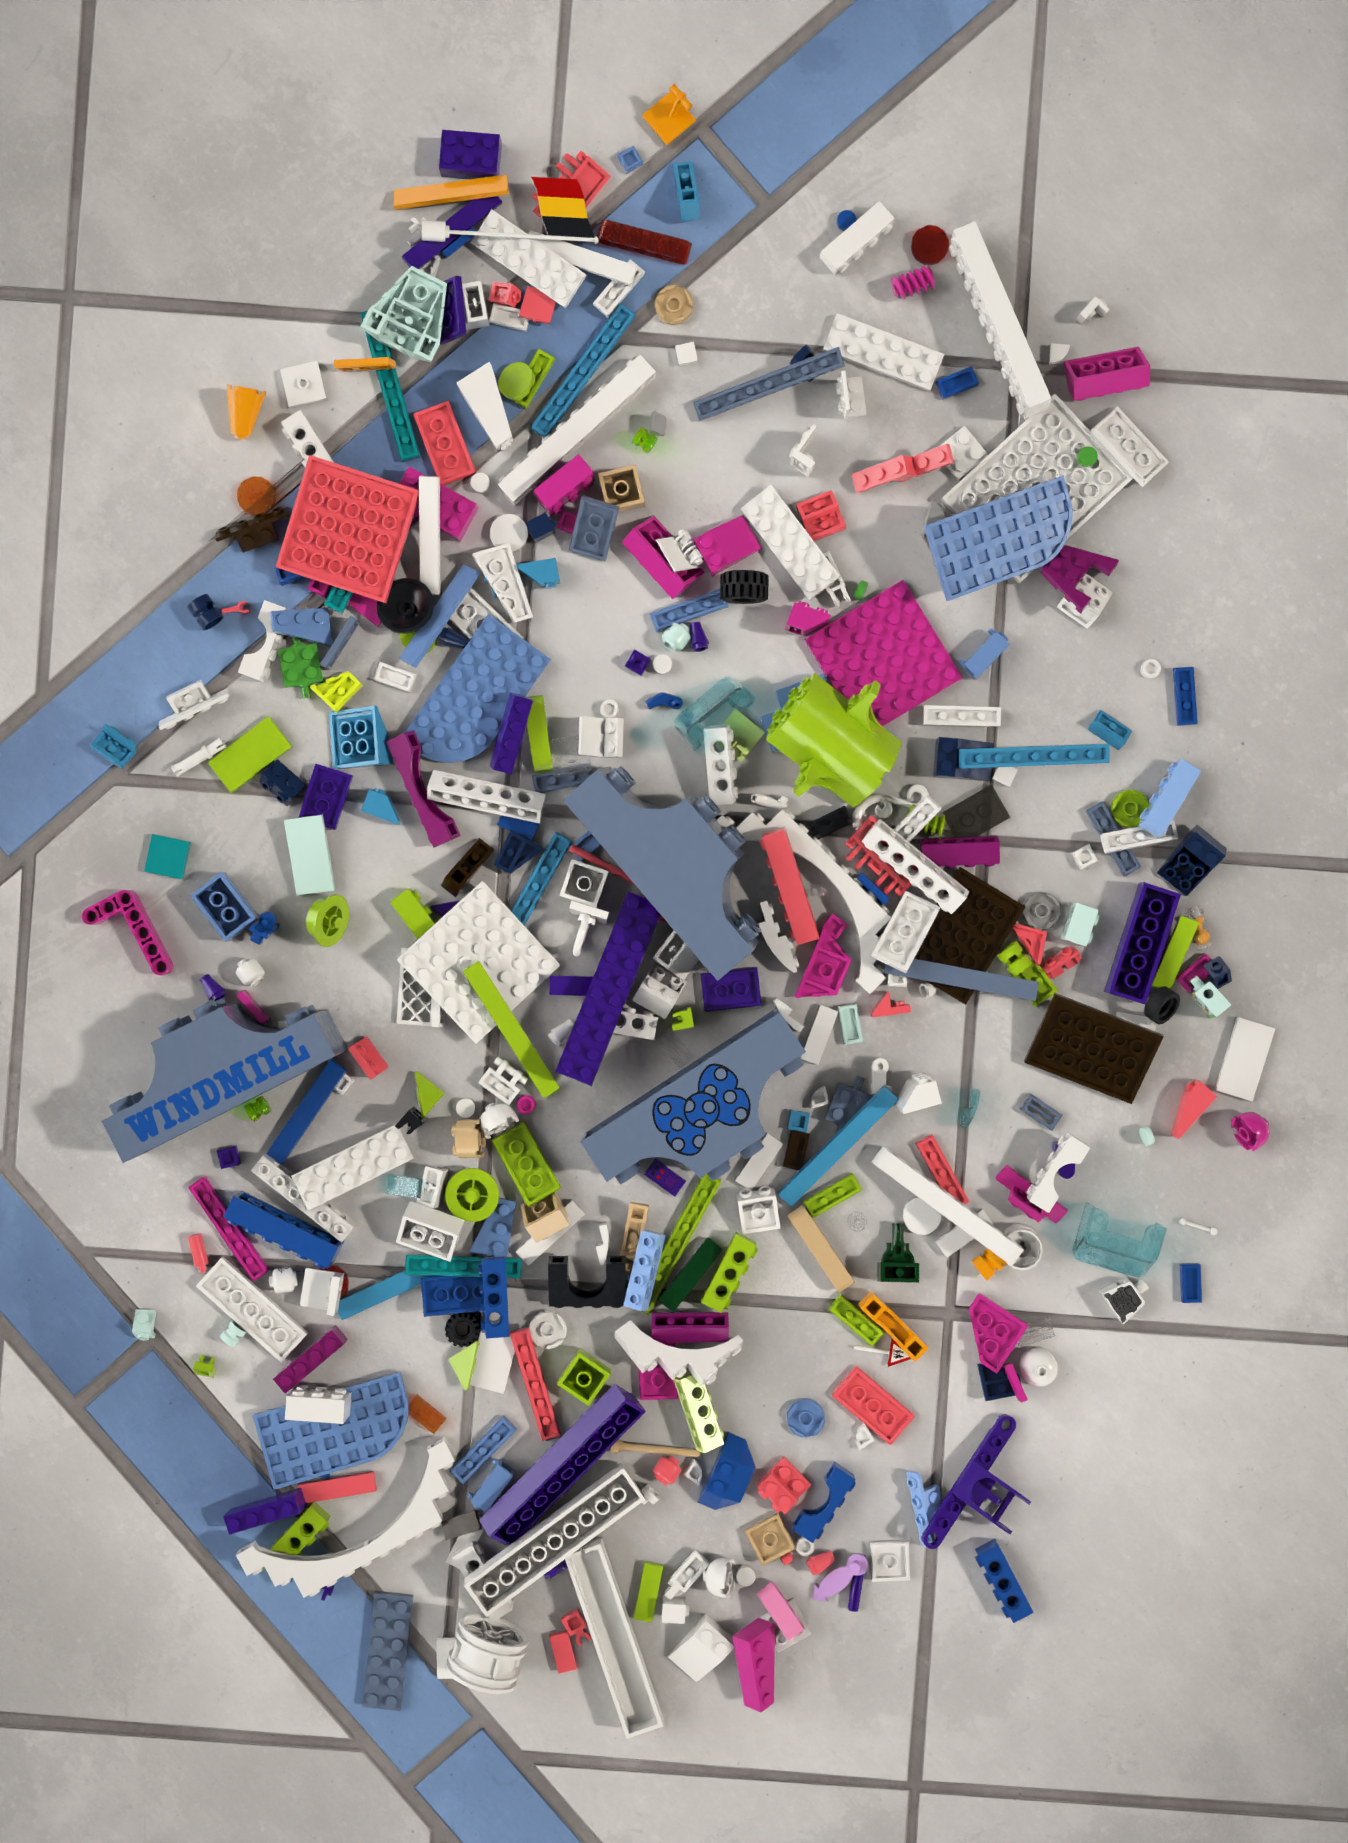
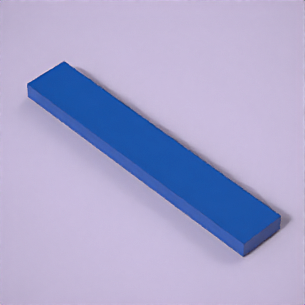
M332 1059L328 1062L266 1153L281 1165L284 1164L347 1072L344 1067Z

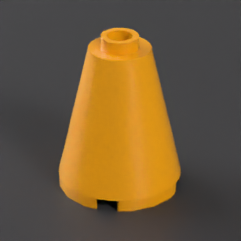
M227 384L231 433L235 434L234 438L246 440V437L252 434L266 396V391H261V394H258L259 390L235 385L234 389H231L232 385Z

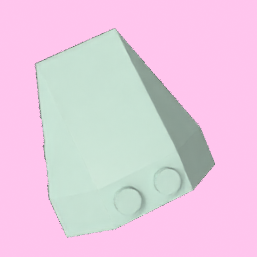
M411 266L395 282V285L388 292H385L375 305L369 308L360 327L379 342L413 359L432 362L440 345L447 283Z

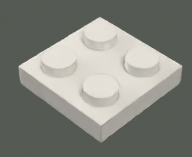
M965 426L942 444H950L954 463L946 467L957 481L962 479L988 456L987 452Z

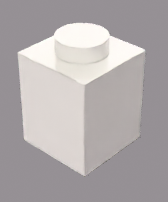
M663 1596L662 1623L685 1624V1617H689V1605H686V1597H673L670 1600Z

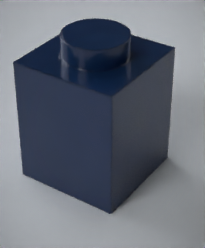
M546 512L525 522L535 543L555 534L554 527L557 525L553 517H548Z

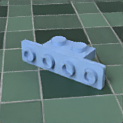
M907 1471V1484L910 1489L911 1503L914 1507L919 1539L922 1546L926 1547L921 1540V1535L943 1502L939 1485L936 1484L924 1489L921 1474ZM934 1534L928 1536V1543L935 1542Z

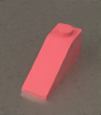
M1199 1080L1190 1081L1184 1088L1185 1091L1182 1094L1171 1133L1174 1138L1179 1139L1217 1098Z

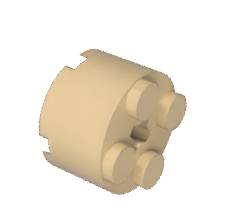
M480 1119L458 1120L456 1125H452L451 1133L455 1137V1144H453L452 1148L453 1155L458 1156V1158H483L485 1152L481 1151L482 1147H486V1138L480 1127Z

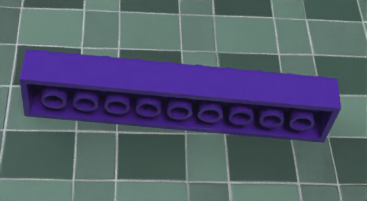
M629 891L627 892L556 1068V1073L592 1087L661 915L648 899Z
M617 1384L610 1387L479 1519L487 1535L507 1546L523 1536L646 1412L638 1399Z

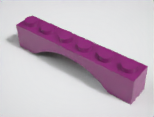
M414 730L386 741L389 752L395 760L397 770L403 778L404 786L411 796L412 804L420 816V822L424 826L428 834V840L432 843L433 848L460 837L461 835L454 819L439 809L433 800L427 799V791L420 770L422 747Z

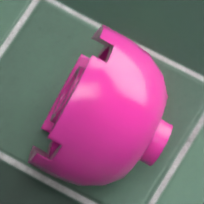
M1244 1112L1231 1120V1128L1235 1127L1238 1133L1234 1134V1136L1244 1149L1256 1151L1269 1139V1123L1261 1115L1255 1112Z

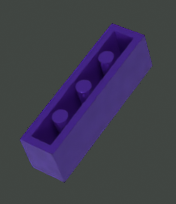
M510 692L489 765L493 770L512 775L533 700L529 697Z
M298 1488L232 1508L223 1518L230 1535L300 1514L307 1504L302 1489Z

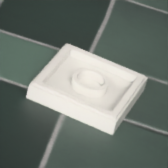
M908 1540L870 1542L872 1582L910 1580Z

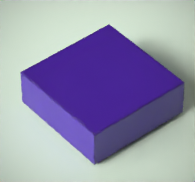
M237 1145L217 1150L221 1169L241 1164Z

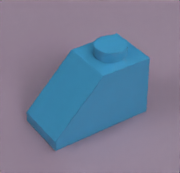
M556 558L517 564L522 574L539 586L545 587V589H552L557 587L556 584H560Z
M375 788L374 791L369 789L361 811L400 825V818L391 798L385 795L386 791Z

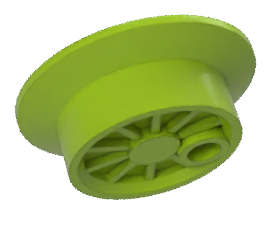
M334 894L326 899L320 898L311 905L306 918V927L320 946L331 947L335 945L345 933L349 921V906L346 899L341 895Z
M468 1168L459 1171L450 1179L446 1187L445 1199L449 1210L454 1216L466 1222H478L489 1217L496 1209L499 1201V1189L496 1181L490 1174L481 1169Z

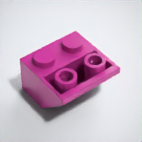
M794 602L785 630L804 636L827 625L831 615L827 614L828 611L823 608L817 607V610L810 608V604L806 602Z

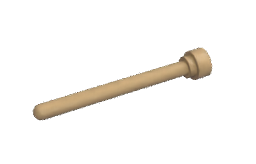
M619 1439L610 1447V1453L618 1454V1452L624 1450L689 1457H701L702 1452L696 1449L623 1443V1440Z

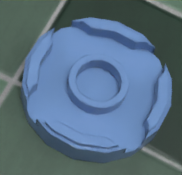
M802 1398L795 1401L789 1407L787 1423L795 1435L807 1438L817 1435L822 1430L825 1423V1414L822 1407L816 1401L810 1398Z

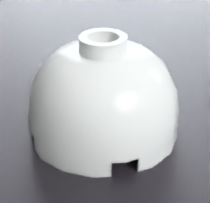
M491 1103L485 1107V1111L480 1117V1127L484 1137L490 1139L491 1134L495 1133L496 1136H499L515 1126L514 1122H519V1119L510 1106Z
M1041 1347L1028 1349L1020 1357L1018 1364L1020 1374L1030 1385L1045 1387L1056 1378L1058 1373L1057 1361L1054 1355L1047 1349Z
M716 1559L709 1564L707 1570H704L703 1581L706 1582L708 1591L715 1597L729 1599L731 1597L728 1595L729 1591H734L736 1569L732 1570V1564H735L733 1559Z

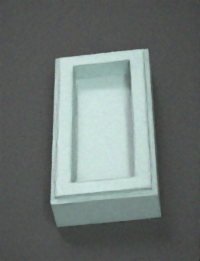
M857 1004L838 1007L844 1045L863 1042Z

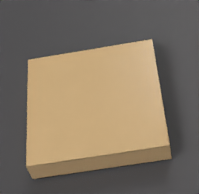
M779 1513L745 1530L762 1566L796 1549Z

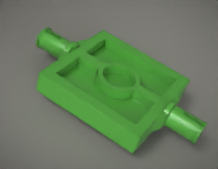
M292 637V646L278 649L285 688L299 687L302 691V699H306V695L307 698H310L309 686L314 683L324 682L318 647L316 643L301 644L300 638Z

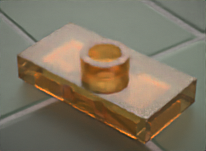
M418 1394L409 1403V1415L433 1434L446 1420L444 1415Z

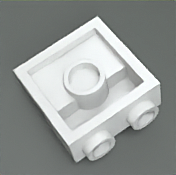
M762 1186L756 1191L743 1189L740 1193L736 1194L743 1234L780 1229L774 1188Z

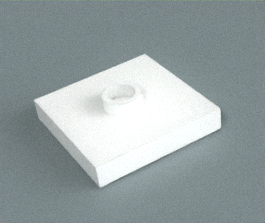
M318 361L280 369L289 408L327 400Z

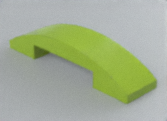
M543 695L529 697L533 700L527 720L534 773L554 771Z

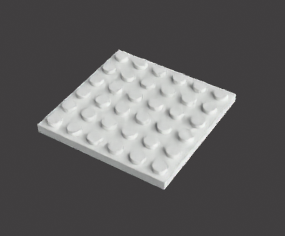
M483 881L474 887L397 958L398 962L475 1044L496 1026V1023L462 970L479 960L512 1011L560 966L554 957Z

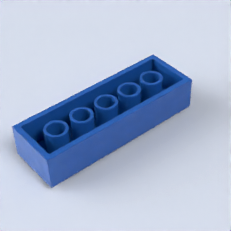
M244 1191L233 1196L223 1216L228 1219L227 1222L234 1226L240 1225L250 1234L255 1235L256 1233L261 1235L264 1241L269 1243L275 1242L280 1245L279 1247L282 1250L288 1252L291 1250L297 1253V1256L303 1260L310 1259L314 1261V1265L322 1269L325 1267L329 1268L335 1262L344 1241L341 1243L333 1235Z

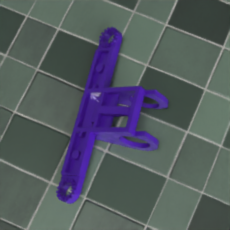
M1002 1414L999 1416L933 1515L929 1525L921 1535V1540L927 1548L935 1549L940 1546L966 1504L1010 1535L1013 1531L999 1522V1519L1016 1495L1028 1505L1031 1504L1029 1499L988 1471L1016 1429V1421L1010 1415ZM1005 1420L1010 1422V1426L1007 1429L1002 1428V1423ZM996 1482L1009 1491L1003 1501L990 1492ZM985 1498L999 1506L993 1516L980 1508ZM930 1534H936V1539L933 1543H928L927 1541Z

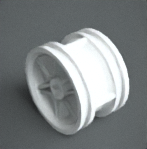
M475 1612L462 1615L455 1633L457 1639L454 1648L450 1650L445 1665L447 1673L462 1685L480 1692L490 1694L512 1692L516 1687L520 1671L518 1666L520 1660L526 1655L530 1642L528 1633L519 1625L502 1617L492 1622L490 1617H486L483 1613Z

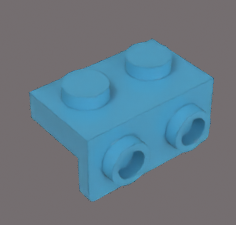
M107 724L103 726V731L90 744L93 750L120 769H123L137 754L136 743L131 738H125L121 735L117 728L110 727Z

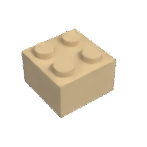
M636 464L598 473L604 502L619 506L618 513L645 507Z

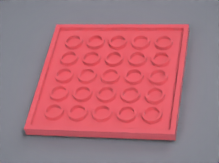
M309 455L276 567L387 603L419 499V490Z

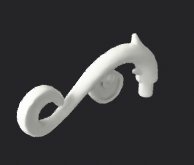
M914 784L908 789L906 797L910 799L911 795L917 792L922 800L929 793L923 785ZM886 794L868 796L855 807L852 813L853 828L857 830L863 824V820L867 817V815L863 814L872 804H884L883 809L877 805L874 813L876 817L885 819L892 814V804L910 808L912 804L917 806L920 801L912 803Z

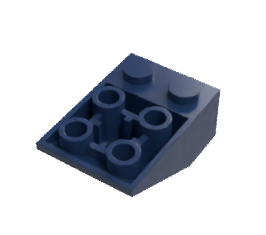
M1196 825L1183 838L1157 873L1185 896H1188L1226 856L1227 848L1200 826Z

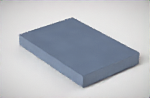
M582 496L569 550L606 561L620 507Z

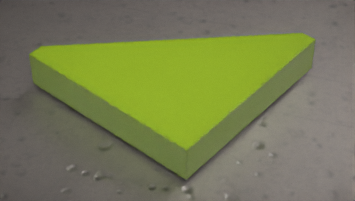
M417 1071L414 1074L417 1086L416 1093L418 1103H420L421 1118L424 1119L444 1095V1092Z
M479 1341L474 1342L448 1359L465 1391L471 1388L470 1382L472 1374H474L477 1349L480 1345Z

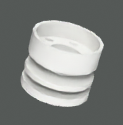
M1021 1223L1013 1224L1006 1228L1003 1232L1016 1243H1021V1241L1024 1243V1251L1013 1265L1007 1264L1018 1270H1027L1036 1266L1041 1260L1043 1253L1042 1243L1036 1231L1029 1225Z

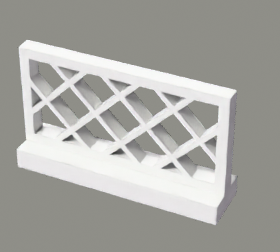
M401 947V955L408 949L407 947ZM400 964L397 1024L444 1027V1009L432 997L431 1001L427 1004L420 996L426 990L423 989L417 993L412 987L416 980L414 979L409 984L405 979V973L408 971ZM408 989L415 995L410 1002H407L404 998V992ZM416 999L424 1006L417 1013L410 1006ZM408 1007L414 1016L410 1020H402L403 1011ZM425 1009L430 1013V1022H424L419 1016Z

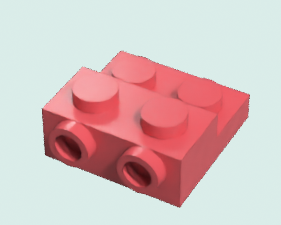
M784 1456L757 1482L760 1496L764 1499L768 1497L773 1502L771 1506L778 1513L782 1511L784 1514L798 1502V1498L811 1486V1482Z

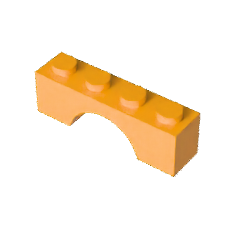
M872 1290L858 1303L860 1308L874 1322L881 1326L913 1361L916 1362L929 1349L927 1344Z

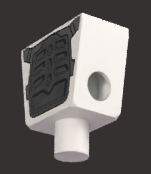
M1124 1278L1098 1291L1117 1319L1124 1324L1145 1304L1140 1294L1148 1290L1149 1287L1143 1279L1133 1285L1128 1278Z

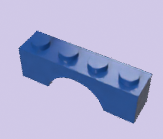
M834 1462L824 1477L829 1487V1497L825 1504L814 1510L802 1509L792 1524L793 1531L811 1543L821 1537L824 1531L823 1527L826 1523L829 1524L834 1517L833 1512L837 1507L840 1508L845 1501L844 1496L848 1491L851 1492L856 1484L854 1474L837 1462Z

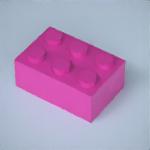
M578 454L534 489L535 497L550 516L553 514L557 515L564 509L563 506L565 504L574 502L579 497L578 494L581 491H587L594 485V472Z

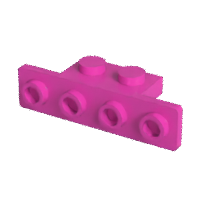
M1008 1165L996 1175L995 1179L1010 1190L1008 1201L1038 1223L1043 1219L1044 1215L1054 1223H1058L1067 1214L1068 1209L1057 1201L1049 1213L1027 1199L1028 1194L1026 1192L1033 1183Z

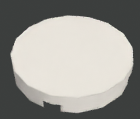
M504 514L497 517L492 523L490 538L495 547L510 543L512 552H517L527 542L528 529L520 517L513 514Z
M919 1197L908 1201L903 1209L902 1217L904 1223L915 1234L926 1235L932 1233L941 1222V1213Z
M545 1310L533 1317L529 1330L535 1345L544 1349H552L564 1341L567 1325L561 1314L556 1311Z

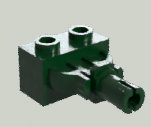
M892 1224V1243H886V1251L882 1255L881 1262H877L878 1282L919 1283V1263H915L914 1256L909 1250V1243H904V1224Z

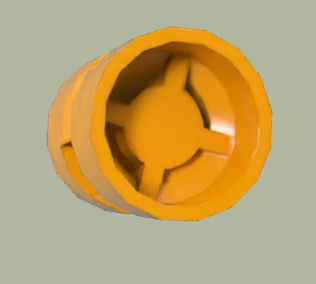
M988 1248L984 1250L983 1256L978 1255L971 1261L986 1281L995 1275V1270L1000 1271L1008 1265L1006 1261Z

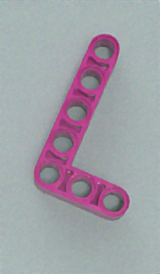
M121 890L83 911L82 920L88 925L101 924L122 913L154 974L161 976L172 972L173 962L136 892L133 890ZM127 893L131 897L128 904L124 902V896ZM109 902H111L114 906L113 911L111 913L107 910V905ZM135 910L138 911L140 915L137 921H135L132 916ZM92 911L97 915L95 921L90 919ZM144 927L148 930V936L146 938H144L141 934V931ZM153 944L157 947L155 955L150 952V947ZM160 962L166 964L164 972L159 969Z

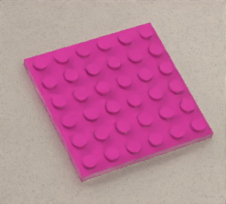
M901 580L804 640L832 687L848 700L853 695L859 694L866 684L870 685L874 680L881 684L878 696L872 702L873 714L881 726L888 724L963 678L904 580Z

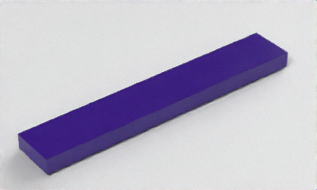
M498 196L473 199L446 221V226H450V230L468 231L484 219L491 210L499 207L502 204V200ZM450 234L445 242L421 240L403 254L402 259L409 267L413 266L420 269L462 235Z

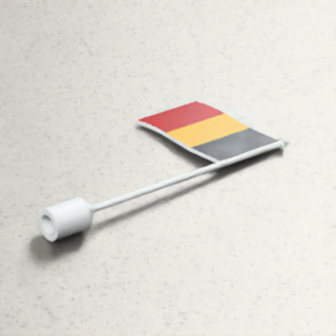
M530 177L537 192L541 218L548 235L450 230V226H446V221L422 220V241L445 242L450 234L595 242V244L598 243L599 239L597 236L594 237L588 221L584 195L577 179Z

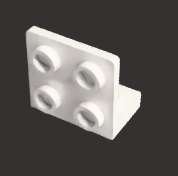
M841 371L836 383V393L840 394V402H838L839 414H843V419L866 416L862 376L846 378V371Z
M815 424L811 428L807 427L801 436V443H796L789 455V458H791L789 465L806 477H809L812 473L815 462L811 455L802 452L815 434L817 428Z
M1085 574L1075 588L1091 597L1089 604L1080 614L1076 610V606L1072 602H1068L1064 597L1058 603L1057 608L1088 629L1098 618L1113 593L1091 576Z
M580 716L579 755L604 758L622 757L624 719Z
M306 1268L300 1306L327 1310L326 1315L334 1316L339 1309L344 1273Z

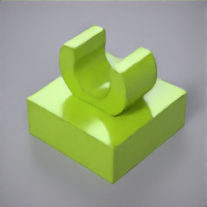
M201 1355L199 1358L200 1362L195 1361L194 1373L214 1378L216 1372L214 1357H211L209 1363H204L205 1356Z

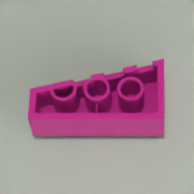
M757 1618L732 1637L744 1706L763 1712L774 1703L775 1624Z

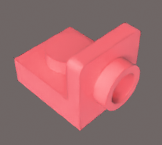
M493 282L488 301L518 308L521 300V290L510 283Z

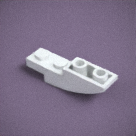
M767 901L760 902L759 905L764 922L757 924L762 930L761 934L766 944L786 968L793 973L797 972V967L800 966L797 957L792 956L791 949L794 947L791 938H787L786 935L778 937L777 933L781 931L778 922H774L772 915L775 914L772 903L768 904Z

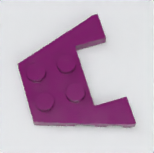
M1064 545L1060 552L1042 567L1040 573L1056 590L1059 589L1065 595L1064 598L1068 602H1072L1076 606V610L1081 614L1089 604L1091 597L1075 589L1091 567L1110 576L1118 565L1119 560Z

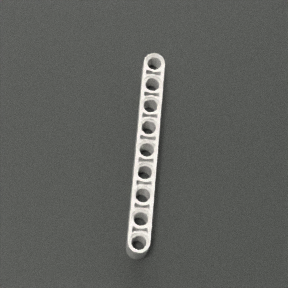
M882 1146L872 1160V1163L1007 1263L1013 1265L1024 1251L1022 1246L887 1147Z

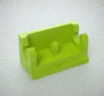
M688 1006L687 1009L673 1012V1017L680 1016L677 1018L678 1021L672 1023L673 1031L694 1027L691 1006Z

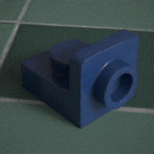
M1220 956L1204 964V969L1210 976V982L1217 989L1232 982L1230 968Z

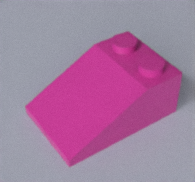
M744 515L693 539L694 545L697 546V549L703 556L702 560L712 577L762 549Z

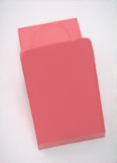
M886 991L871 1011V1017L910 1013L911 1008L909 1004H905V1001L893 1002L894 1006H891L889 992Z

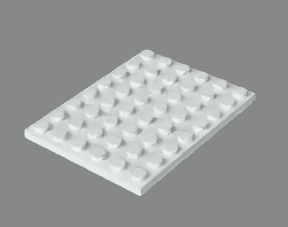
M1054 394L1045 411L1029 417L941 500L954 514L1064 475L1073 510L1069 538L1128 484L1133 477L1065 403ZM1086 446L1093 447L1098 454L1097 461L1090 467H1083L1077 461L1078 452ZM1035 569L1013 578L1018 583H1021Z

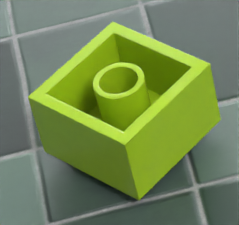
M579 1348L559 1377L557 1385L589 1406L611 1375V1368Z

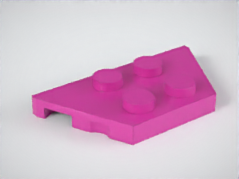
M822 929L796 991V998L837 995L852 959L825 929Z

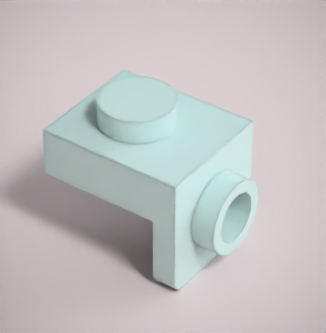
M135 1310L132 1333L138 1340L147 1341L149 1338H155L153 1331L156 1318L155 1310Z

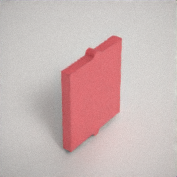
M527 286L519 317L550 325L556 302L537 288Z

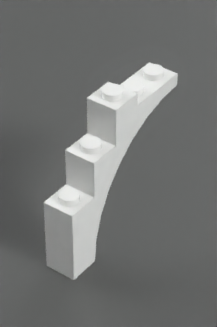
M631 1320L616 1330L614 1337L642 1373L646 1370H653L658 1365L657 1362L672 1380L675 1377H682L687 1372L686 1369H688L701 1387L706 1383L709 1385L715 1381L718 1372L717 1367L722 1366L730 1355L735 1356L742 1349L743 1343L741 1337L737 1335L729 1341L711 1348L697 1350L680 1349L667 1346L643 1333Z

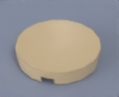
M678 285L666 286L660 290L656 297V314L666 324H682L692 313V296L685 288L678 287Z

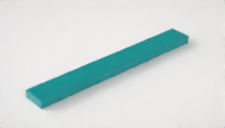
M368 311L360 313L362 322ZM365 331L372 358L389 357L393 359L390 347L379 342ZM396 368L376 370L401 461L406 462L420 458Z

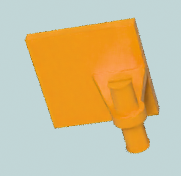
M673 84L669 88L670 92L642 115L666 146L696 122V119L688 111L693 105L686 98L685 92H681L676 84Z

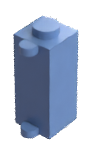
M990 628L988 633L991 636L966 662L963 659L958 661L962 665L961 667L974 680L1010 645L1007 642L1008 638L1003 633L995 632Z
M494 1458L492 1460L495 1466L474 1494L471 1492L467 1494V1497L471 1499L470 1502L473 1503V1507L478 1511H488L514 1475L515 1470L500 1459Z

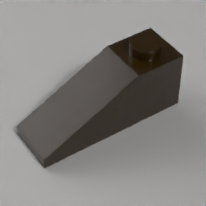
M479 838L445 876L441 887L456 898L489 858L494 849Z

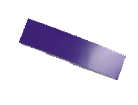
M550 975L549 995L586 996L593 976Z

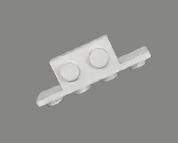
M199 680L168 695L166 699L175 713L159 721L160 730L164 728L170 729L181 720L187 721L194 716L193 714L199 711L201 713L205 712L215 703H224L230 696L229 689L226 688L210 696L202 680Z

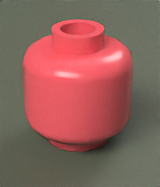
M671 1455L669 1458L661 1457L653 1469L654 1478L666 1486L667 1484H673L681 1473V1467L678 1465L680 1461Z

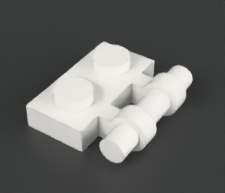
M497 1057L494 1061L499 1066L497 1071L489 1067L478 1083L510 1105L521 1090L515 1084L519 1081L525 1085L528 1078L523 1075L521 1070L517 1071L509 1065L510 1062L506 1059L502 1060L500 1057ZM504 1070L513 1076L511 1081L501 1075Z

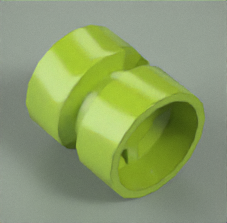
M1017 941L1012 942L996 955L1002 964H1007L1006 969L1012 977L1020 974L1033 963L1027 954H1022L1023 949ZM1016 955L1017 957L1011 961L1010 958Z

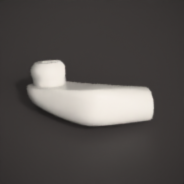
M754 793L751 796V802L769 808L783 809L788 806L786 804L788 797L779 795L778 800L764 794Z

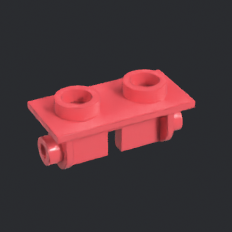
M1071 945L1064 948L1056 956L1048 958L1040 967L1046 972L1049 979H1055L1064 973L1063 965L1068 970L1080 963L1079 961L1082 958L1079 955L1080 952Z

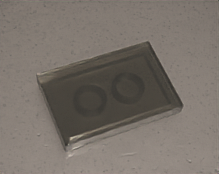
M992 784L941 813L945 814L946 823L955 838L977 837L1011 818Z

